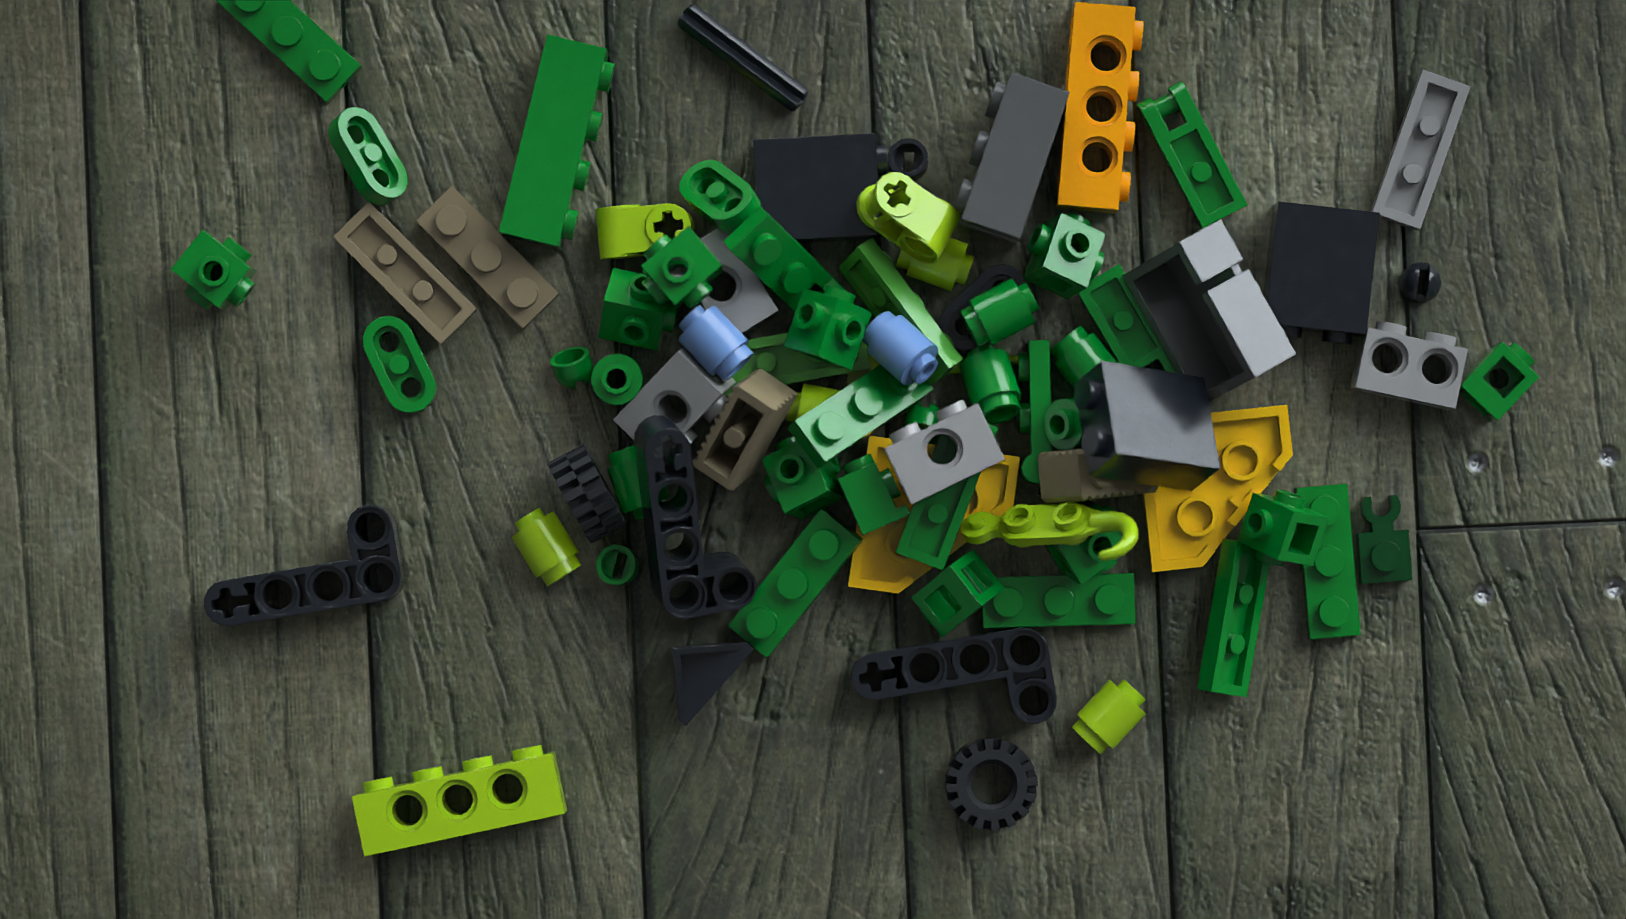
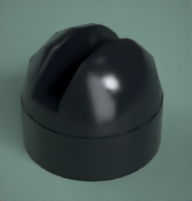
M906 138L897 141L891 146L888 152L890 172H900L914 182L920 179L928 169V152L921 142ZM905 152L914 153L913 171L911 172L904 171Z
M1424 262L1414 263L1406 267L1399 278L1401 294L1413 303H1425L1432 300L1441 288L1439 272L1435 267ZM1420 270H1427L1425 295L1417 294Z

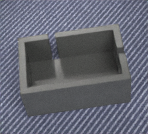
M1012 72L1006 84L996 82L985 113L986 117L994 119L990 133L980 130L969 161L970 165L978 167L974 180H963L954 208L961 215L958 227L1014 246L1021 238L1070 93L1069 91Z
M1222 220L1183 239L1122 275L1176 373L1204 377L1208 402L1252 380L1296 354L1250 270L1247 269L1242 272L1238 263L1243 258Z

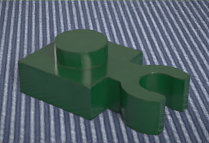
M1388 495L1389 509L1383 516H1378L1372 511L1371 497H1362L1360 513L1364 520L1369 523L1370 532L1355 533L1359 584L1412 580L1409 530H1394L1393 522L1397 519L1401 510L1398 496Z

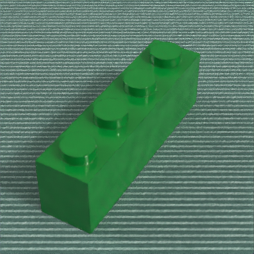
M547 34L501 220L499 233L502 236L559 250L562 248L564 239L573 240L579 211L571 209L576 190L585 191L591 168V162L585 161L583 158L587 142H597L603 119V113L595 111L600 91L609 93L615 70V63L607 62L609 56L607 48Z

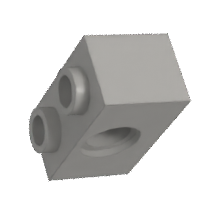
M717 228L700 240L722 264L723 272L720 274L729 275L736 282V292L732 298L723 302L715 301L708 295L701 301V304L705 310L715 305L745 335L777 315L779 311L757 275L733 254L723 242L730 235V232H723ZM678 266L670 273L673 277L679 278L684 276L687 270L684 267Z
M682 347L613 420L634 440L635 431L645 418L653 415L665 416L673 421L691 444L698 437L692 428L703 417L711 423L719 415V411L724 408L723 404L729 400L725 394L736 381L731 377L724 382L717 374L711 376ZM670 395H676L683 399L687 407V414H681L672 407ZM667 436L662 437L661 446L654 448L662 458L664 457L663 442L670 440Z
M960 400L937 411L935 414L939 422L930 427L920 430L917 422L889 435L893 444L883 450L910 505L1005 459L978 403L967 408L964 400ZM945 435L953 440L956 446V455L950 463L940 465L934 463L929 458L927 445L932 437Z

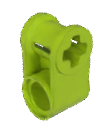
M890 172L882 176L874 185L865 188L859 194L856 203L857 213L866 226L874 229L899 246L909 257L926 264H934L938 261L961 219L960 214L951 204L935 197L900 172ZM895 185H899L900 187L895 191L891 189ZM880 211L883 213L880 217H875Z
M670 203L595 209L600 260L644 256V252L653 243L666 235L657 231L658 224L666 222V214L672 213L675 220L683 222V230L689 226L694 231L693 218L687 210ZM683 230L676 231L674 236L676 237Z

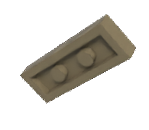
M453 186L416 220L523 330L560 295Z
M367 202L333 236L441 345L478 310L372 203Z

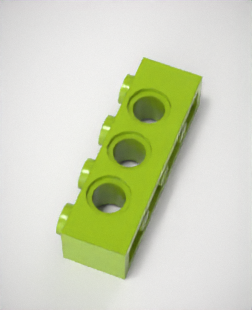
M535 745L513 750L512 761L493 764L492 755L462 761L463 771L444 775L442 766L412 772L414 781L394 785L392 776L363 782L364 792L357 793L351 797L364 857L565 814L567 806L555 751L543 754L542 745ZM512 774L521 781L523 792L519 800L506 802L499 798L495 790V783L500 775ZM463 785L470 790L473 802L468 811L459 813L449 808L446 803V792L450 786ZM411 795L420 801L423 813L418 822L406 823L397 815L396 804L401 796Z

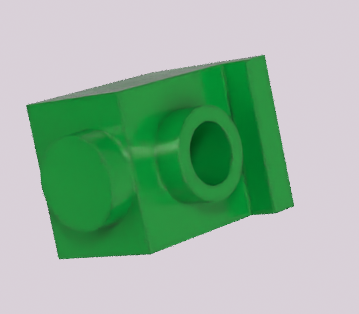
M1502 341L1496 343L1462 379L1459 394L1489 422L1498 421L1540 376L1531 368L1535 364L1534 359L1522 347L1514 342L1508 346ZM1494 369L1502 371L1506 378L1504 386L1500 389L1494 388L1489 382V375Z
M871 453L843 465L847 475L838 478V482L862 535L910 514L906 505L896 509L893 499L901 496L889 468L879 471Z
M972 549L948 566L911 598L921 610L924 619L934 626L943 638L1005 588L975 550Z

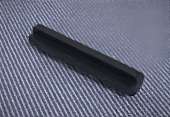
M690 4L683 11L677 22L679 28L788 110L796 111L808 95V90L805 86L696 4Z

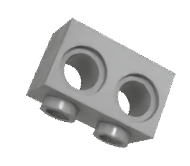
M1377 321L1375 329L1367 328V334L1361 336L1349 387L1350 390L1443 410L1456 409L1468 352L1466 348L1455 346L1456 337L1435 332H1426L1425 340L1405 335L1407 327L1383 321ZM1379 345L1389 346L1396 354L1397 363L1390 373L1380 372L1373 364L1372 354ZM1430 355L1439 357L1446 366V375L1439 384L1429 382L1422 373L1423 362Z

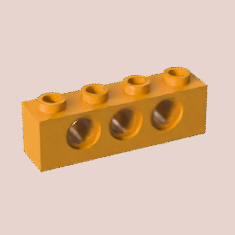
M1074 2L1072 6L1065 90L1070 93L1062 115L1055 209L1115 214L1119 210V202L1128 203L1131 172H1122L1123 152H1132L1135 122L1126 121L1128 101H1137L1139 87V71H1130L1132 51H1141L1143 39V21L1135 20L1136 7ZM1098 46L1112 48L1118 57L1117 67L1110 71L1097 69L1091 61V51ZM1094 96L1106 97L1113 105V117L1105 122L1093 120L1086 110L1087 101ZM1098 146L1107 152L1109 166L1105 171L1092 172L1084 166L1082 153L1086 148Z

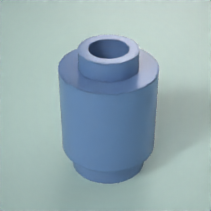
M699 305L679 324V328L683 333L678 341L711 376L717 374L724 382L733 377L754 355L746 346L749 340L715 305L707 310Z
M890 311L883 312L865 330L862 340L868 346V354L903 385H910L914 382L920 384L926 381L937 368L938 360L936 357L938 347L902 315L895 316Z

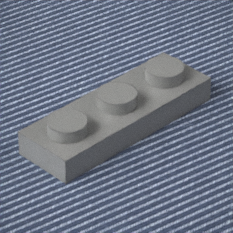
M1424 69L1420 71L1371 212L1380 213L1379 218L1416 231L1421 229L1471 86Z

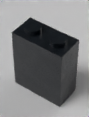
M876 133L753 140L756 195L760 200L761 207L798 243L880 239V233L866 226L861 221L856 206L859 194L865 188L874 185L878 181V176L887 174L886 145L876 146ZM880 211L875 217H880L883 213Z
M1280 201L1273 205L1263 295L1280 326L1284 329L1287 338L1302 339V331L1304 330L1321 332L1322 342L1352 345L1353 336L1361 337L1367 334L1379 212Z
M1101 361L1074 384V401L1079 412L1082 430V449L1086 455L1089 476L1193 491L1220 469L1204 377Z

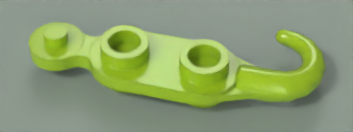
M1076 502L1047 505L1018 504L1009 508L1003 516L999 517L989 512L981 511L968 516L961 525L964 538L971 544H982L999 537L1003 538L1008 544L1018 547L1053 544L1077 545L1085 541L1088 536L1099 532H1121L1123 536L1117 545L1099 552V558L1103 561L1119 558L1129 552L1138 540L1139 531L1133 518L1124 513L1115 511L1102 512Z

